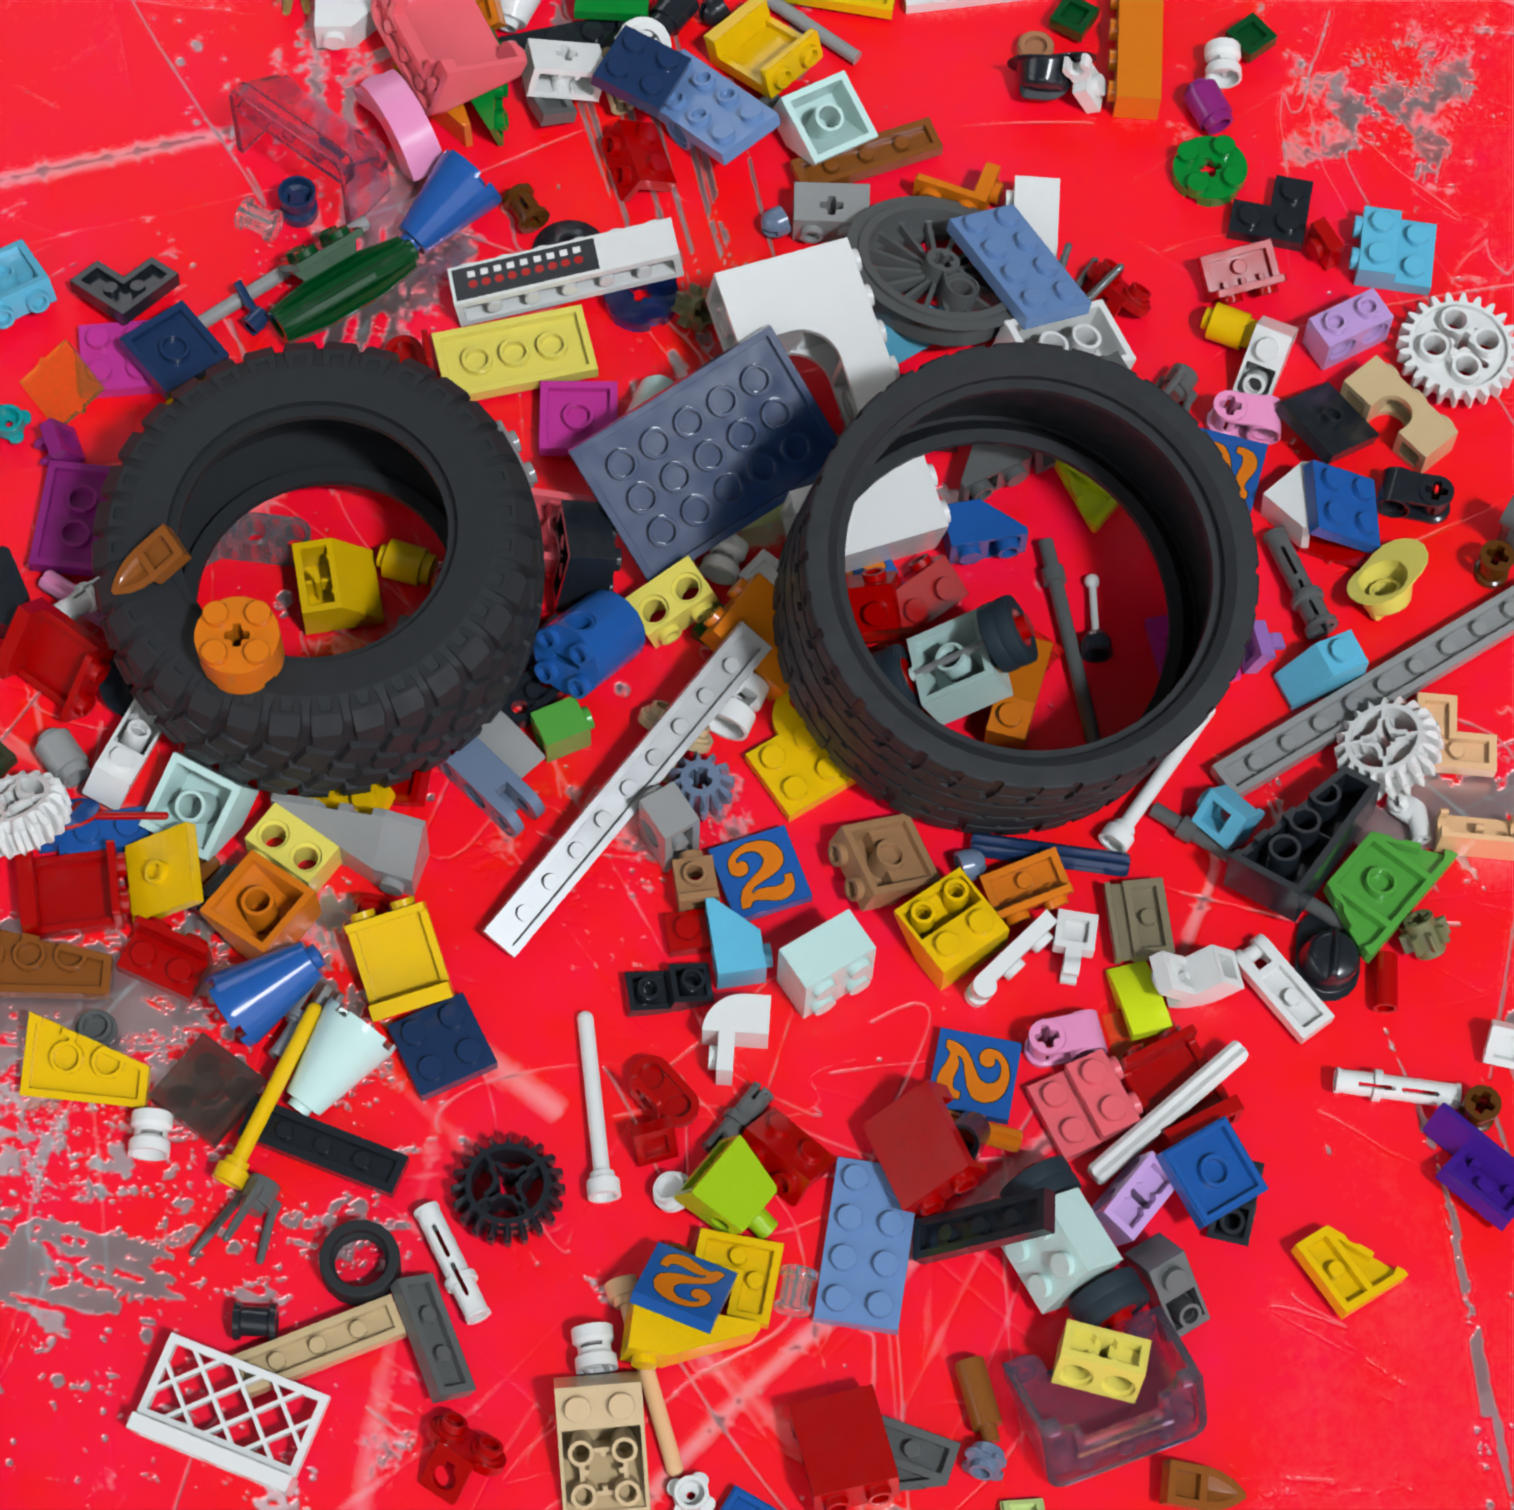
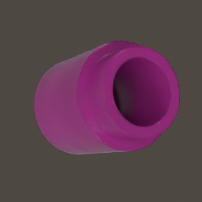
M1198 78L1186 87L1187 92L1183 96V101L1201 130H1206L1208 135H1215L1224 131L1234 121L1231 115L1233 109L1214 79Z

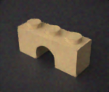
M1375 355L1344 380L1340 394L1367 422L1380 415H1390L1402 422L1404 428L1398 432L1392 452L1413 471L1424 473L1452 450L1459 432L1453 422L1446 415L1437 412L1427 402L1426 397L1421 391L1413 389L1400 377L1397 369L1393 365L1385 363L1378 355Z

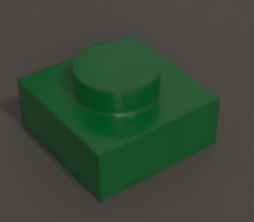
M1062 0L1050 17L1049 27L1081 43L1098 18L1100 8L1084 0Z
M1253 12L1225 32V37L1233 38L1241 45V57L1247 63L1252 62L1276 45L1278 37Z

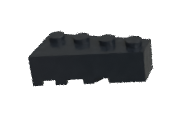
M1347 766L1342 767L1310 792L1307 800L1296 808L1292 806L1283 813L1281 820L1268 830L1264 828L1253 837V841L1248 846L1233 852L1228 857L1224 885L1281 916L1296 922L1373 815L1381 784Z

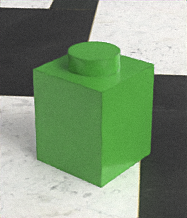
M570 696L530 713L531 731L542 753L546 756L545 760L547 763L591 745V730L595 728L594 720L588 707L584 706L581 708L575 697Z

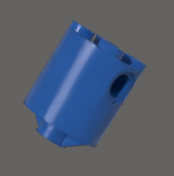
M604 589L590 592L537 632L534 643L535 660L537 662L534 667L536 676L541 682L551 684L564 694L572 695L577 699H583L643 651L646 641L645 629L638 612L628 600L616 592Z

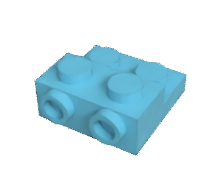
M1364 206L1362 216L1355 215L1352 229V238H1358L1357 247H1352L1349 259V270H1355L1353 285L1429 296L1432 285L1437 224L1401 219L1402 211Z
M22 239L0 248V329H7L13 325L15 319L31 312L42 313L48 309L50 303L57 301L49 276Z

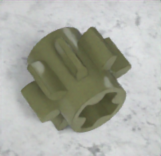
M692 282L689 285V290L682 292L677 290L675 305L671 307V310L680 315L677 321L679 326L686 329L691 327L692 330L702 333L703 326L713 324L705 301L709 291L708 287L702 288L700 285Z
M1428 909L1412 912L1405 917L1403 921L1404 926L1399 928L1401 936L1398 938L1404 953L1410 954L1415 952L1416 957L1420 960H1431L1439 957L1445 952L1446 943L1451 941L1448 935L1451 933L1445 916L1442 915L1435 918L1433 912Z

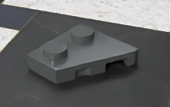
M882 1415L899 1474L900 1492L946 1487L961 1443Z

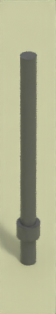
M1044 538L1038 541L1044 566L1041 569L1044 587L1049 588L1085 742L1089 744L1101 740L1065 591L1064 584H1066L1067 578L1064 566L1059 564L1053 539Z
M1159 802L1155 803L1149 813V816L1174 830V836L1187 844L1192 841L1228 863V857L1236 851L1234 848L1229 850L1223 848L1191 821L1192 818L1188 815L1183 818ZM1313 897L1304 910L1331 927H1338L1341 933L1350 937L1334 909Z

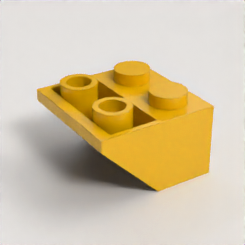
M334 538L291 544L306 635L385 623L373 550Z
M961 867L894 910V916L915 960L940 991L1006 948L1009 927Z

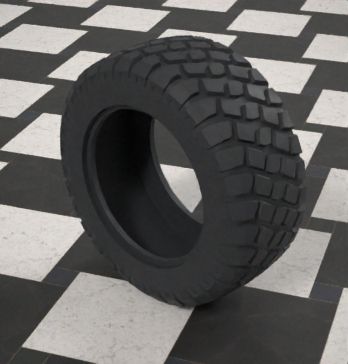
M311 341L288 343L284 346L283 352L278 353L274 352L272 346L244 354L243 362L238 364L232 358L207 369L206 379L201 382L193 377L171 392L173 401L169 405L159 402L141 421L145 430L142 433L132 432L117 454L122 465L111 466L101 490V495L107 501L97 504L93 535L100 539L92 542V574L100 577L94 582L96 606L98 612L106 616L100 620L108 648L117 650L113 660L124 682L127 685L134 684L130 692L148 716L157 715L154 724L174 745L181 742L186 743L183 750L185 754L205 767L218 764L219 774L240 784L246 785L250 780L254 779L257 780L258 790L286 795L288 790L297 788L299 796L328 797L329 791L338 789L342 796L371 792L372 784L379 783L383 788H387L410 780L412 771L416 769L423 773L448 760L450 756L449 751L452 749L460 751L476 738L482 731L481 726L491 723L507 703L509 698L507 695L515 690L527 666V660L532 653L541 619L545 583L542 532L528 479L505 434L497 429V423L479 402L469 401L471 397L460 386L447 377L437 378V373L434 369L411 358L404 359L400 363L397 353L372 346L365 348L363 352H359V348L355 343L328 341L325 343L324 348L317 349L315 342ZM339 485L363 488L383 494L408 507L421 517L438 536L446 550V554L436 583L420 607L404 623L379 640L349 652L330 656L293 657L285 655L284 664L279 674L265 683L263 689L251 694L235 695L224 692L207 678L202 671L194 643V631L197 621L203 612L197 603L204 568L211 553L224 534L241 517L265 501L287 492L313 486ZM162 524L171 527L192 558L162 585L153 582L133 593L113 595L111 592L113 581L125 558Z

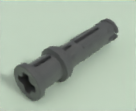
M1282 526L1273 528L1264 534L1263 541L1267 545L1279 572L1292 594L1290 605L1294 612H1299L1306 626L1304 628L1306 637L1308 639H1318L1330 634L1336 629L1339 621L1327 609L1323 601L1325 597L1323 590L1317 585L1312 584L1301 559L1286 533V529Z

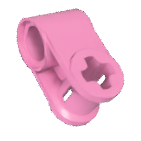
M1224 390L1218 393L1213 401V409L1206 417V428L1273 445L1281 439L1282 418L1275 411L1282 401L1272 395H1255ZM1230 400L1228 407L1225 406L1226 401ZM1225 422H1227L1228 425L1226 429H1223Z
M1092 1009L1080 1010L1068 1015L1036 1021L1031 1026L1023 1047L1026 1060L1037 1068H1048L1070 1063L1102 1048L1105 1053L1108 1052L1097 1011Z

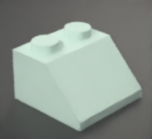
M845 70L781 97L772 108L779 114L781 125L777 129L785 145L812 166L872 141L879 136Z
M173 752L145 812H167L169 817L166 820H141L139 826L156 834L183 822L195 824L199 857L209 861L242 828L260 790L248 784L243 785L219 774L218 768L214 766L205 767L187 754Z

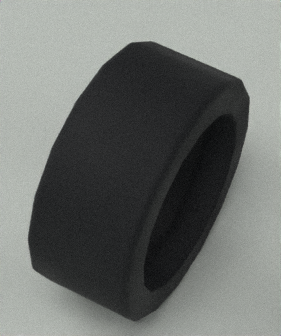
M368 1220L348 1221L336 1227L323 1242L319 1252L321 1277L328 1292L337 1300L352 1306L363 1305L391 1293L390 1285L400 1278L401 1275L399 1247L393 1235L382 1225ZM368 1240L374 1242L382 1249L385 1255L386 1266L383 1274L377 1281L367 1286L346 1284L339 1278L335 1270V1260L338 1252L344 1245L353 1241Z

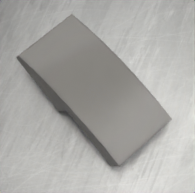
M501 710L491 723L481 726L482 731L477 737L521 779L546 758L530 738Z

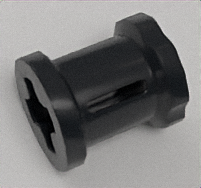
M241 1301L234 1302L232 1311L233 1340H240L242 1336L268 1337L269 1341L278 1338V1302H271L269 1307L243 1306Z

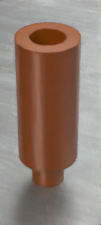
M974 1356L958 1361L954 1364L972 1431L981 1433L983 1441L996 1444L1000 1442L997 1427L1001 1426L1003 1422L984 1357Z

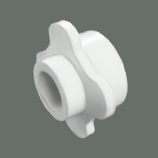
M695 1472L693 1475H687L681 1479L674 1478L669 1481L667 1492L673 1496L674 1510H714L716 1502L709 1495L707 1486L709 1478L705 1473ZM688 1493H694L695 1498L693 1500H689L687 1498Z

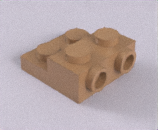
M905 814L843 825L829 841V860L834 867L841 868L846 878L844 884L846 896L852 902L857 901L861 912L895 905L902 896L923 892L941 880L911 817Z

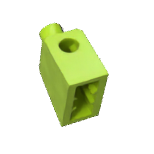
M740 1134L721 1139L673 1196L677 1202L720 1232L738 1234L749 1228L759 1239H765L778 1226V1221L764 1208L777 1193V1186Z

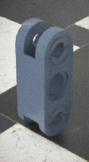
M478 737L474 738L462 750L455 752L453 755L449 753V759L437 765L456 787L512 838H516L525 829L521 818L516 813L518 809L533 820L539 818L546 810L538 795Z

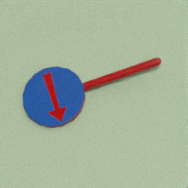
M89 798L70 799L73 811L70 815L71 823L64 826L65 830H70L90 823L94 819L166 820L169 814L167 812H100L101 808L97 801Z

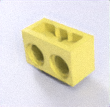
M689 555L625 598L638 612L644 625L645 634L655 648L662 644L668 645L673 643L681 636L684 629L695 622L705 621L712 611L721 604ZM699 588L694 598L690 600L682 599L688 589ZM659 610L666 611L665 616L660 621L650 622L653 613Z
M277 803L271 806L244 838L248 853L252 849L315 890L316 894L342 864L340 847ZM273 838H281L285 840L280 846L277 847H269L265 845L270 839ZM305 860L316 862V865L311 869L304 870L297 867Z
M1067 1319L1057 1346L1051 1383L1135 1404L1146 1376L1152 1340Z

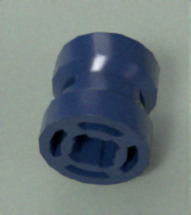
M298 175L283 180L278 188V198L284 222L295 228H303L313 224L318 216L316 190L312 181Z

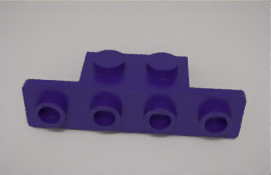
M1442 1103L1423 1128V1132L1453 1156L1441 1168L1435 1178L1481 1214L1483 1218L1500 1231H1503L1514 1219V1157L1447 1103Z

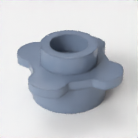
M978 1441L973 1443L971 1447L966 1448L964 1455L967 1457V1460H964L961 1465L965 1472L982 1481H1000L1003 1479L1004 1473L1001 1469L1006 1467L1007 1460L1005 1459L1004 1451L999 1446L986 1441Z

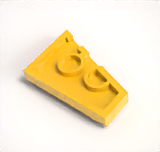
M29 1011L19 1095L137 1108L148 1106L152 1066Z

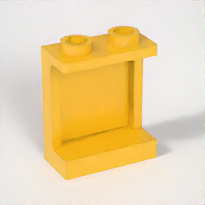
M748 0L704 35L710 62L769 99L774 98L824 57L818 31L810 28L804 34H800L770 16L767 0Z
M414 895L391 902L392 911L376 916L374 908L350 915L352 924L343 926L345 934L349 937L370 1004L368 1008L373 1022L455 996L426 901L416 903Z

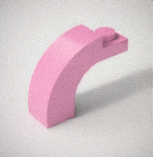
M394 69L364 79L359 87L353 89L359 104L371 111L380 122L392 145L401 172L414 182L428 176L443 152L415 94L402 76Z

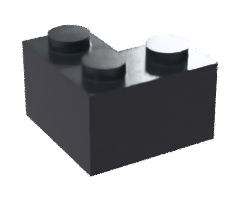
M561 500L554 526L558 559L551 581L555 612L563 613L592 591L604 589L613 592L614 571L619 572L621 568L622 552L621 548L615 547L617 532L598 502Z

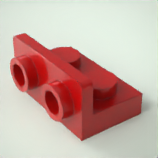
M137 915L133 921L135 932L116 963L117 971L191 1004L214 963L211 949L208 947L209 944L203 938L193 933H187L184 936L173 931L172 927L160 918L151 916L147 919Z

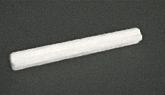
M1234 1040L1230 1042L1090 1163L1087 1169L1089 1176L1098 1185L1105 1184L1163 1133V1130L1173 1125L1241 1066L1248 1058L1249 1053L1239 1041Z

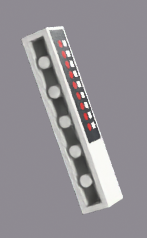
M671 217L660 220L653 219L646 223L626 228H614L608 232L587 237H576L572 240L552 245H541L534 249L513 254H502L496 258L474 263L467 262L447 269L454 307L461 327L684 276Z

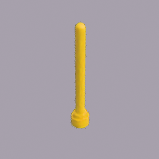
M312 1002L306 1007L232 1155L227 1154L224 1160L218 1161L211 1176L224 1185L242 1191L250 1175L247 1172L250 1166L247 1161L323 1010L319 1003Z

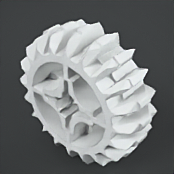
M1401 696L1393 703L1386 697H1383L1381 704L1377 706L1368 701L1367 710L1364 712L1354 709L1355 720L1343 721V726L1347 731L1336 734L1338 746L1334 747V755L1337 759L1338 770L1347 766L1380 783L1378 801L1385 793L1393 800H1395L1398 791H1404L1410 796L1411 787L1415 784L1425 787L1423 777L1425 775L1436 776L1434 765L1442 763L1441 750L1444 749V740L1441 736V728L1438 722L1434 720L1432 713L1426 707L1421 708L1420 704L1415 700L1406 703V700Z
M21 770L17 775L10 776L7 773L5 778L0 779V858L6 856L9 860L18 854L26 856L29 851L34 849L40 851L42 845L55 842L54 836L65 832L64 825L71 823L70 815L73 811L69 794L61 783L60 778H54L52 773L41 774L39 770H34L29 774Z

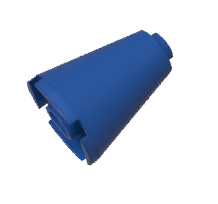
M446 149L441 154L398 227L402 233L400 237L403 241L409 239L417 251L420 250L426 254L495 209L502 202L501 196L490 182L485 185L484 181L479 177L481 172L465 157L455 150L451 149L449 151Z
M302 941L213 972L205 978V982L213 985L209 992L232 1030L238 1026H241L246 1035L240 1040L250 1048L258 1043L324 976L321 968L326 965V962L314 944L307 947Z

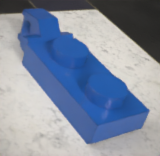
M147 805L106 812H145ZM94 819L92 822L81 827L65 830L63 834L54 836L55 842L42 845L39 854L59 852V855L104 850L106 849V840L112 839L115 840L118 852H125V845L150 836L151 831L139 826L141 820Z

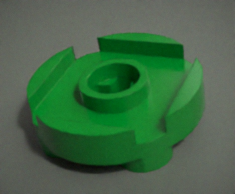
M1226 135L1218 137L1200 136L1179 145L1173 161L1171 176L1176 190L1183 197L1186 198L1187 194L1189 197L1196 199V204L1217 207L1228 204L1237 197L1238 192L1245 184L1248 166L1245 156L1236 147L1235 141L1231 137ZM1204 166H1212L1217 169L1215 176H1209L1208 172H1201L1200 170Z

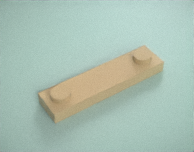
M388 1294L232 1355V1357L289 1380L296 1381L406 1338L407 1333L391 1294ZM240 1371L243 1380H247L251 1377H254L253 1375ZM265 1380L247 1387L250 1398L274 1389L273 1384Z

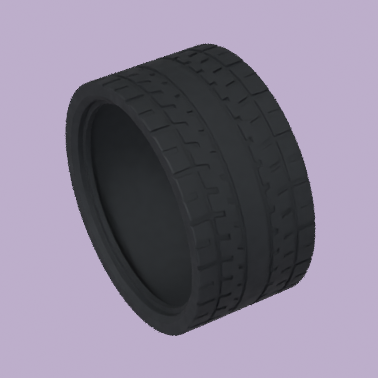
M996 343L993 347L986 348L985 345L959 350L952 355L946 354L920 365L916 372L913 370L907 372L889 384L885 391H880L859 411L856 418H853L846 426L827 456L792 523L783 545L776 571L778 576L775 579L772 609L776 610L773 616V632L775 646L778 649L777 658L784 683L789 684V696L800 718H803L806 724L805 727L822 750L825 748L830 754L828 758L848 778L851 777L857 782V785L879 801L881 799L890 803L889 807L909 817L924 820L925 823L949 830L959 828L964 833L1018 835L1027 834L1032 829H1036V832L1057 828L1069 821L1075 822L1099 811L1104 805L1108 806L1130 791L1208 718V715L1222 700L1230 687L1229 683L1235 678L1247 651L1244 647L1250 642L1256 618L1255 607L1258 605L1259 575L1256 574V568L1259 566L1256 537L1253 535V523L1245 499L1241 498L1239 493L1241 488L1229 464L1222 457L1223 454L1206 431L1203 432L1198 427L1199 423L1178 402L1176 403L1171 399L1170 395L1147 379L1142 380L1136 376L1137 373L1111 360L1107 361L1100 356L1073 348L1070 351L1063 349V346L1044 343ZM975 444L1004 445L1049 456L1076 469L1102 487L1122 506L1146 540L1158 566L1165 592L1168 613L1166 656L1159 682L1142 717L1136 723L1120 732L1096 742L1072 748L1047 751L1019 750L981 742L951 730L929 717L911 703L891 683L877 665L863 640L854 618L845 575V547L854 503L876 481L914 458L937 450Z

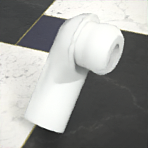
M1398 791L1395 800L1387 796L1386 804L1389 812L1409 825L1412 841L1421 843V845L1431 842V830L1424 803L1412 795L1409 796L1404 791Z

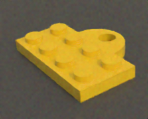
M788 689L784 695L776 698L773 706L772 728L775 737L746 753L745 762L787 821L791 822L857 782L851 777L848 778L828 758L830 754L825 748L822 750L805 727L806 724L803 718H800L796 709L791 706Z

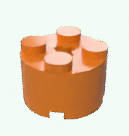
M235 596L219 601H211L203 608L202 615L195 627L194 643L202 671L206 677L216 684L219 689L230 694L245 695L263 689L265 683L279 674L285 658L279 624L268 604L249 597Z

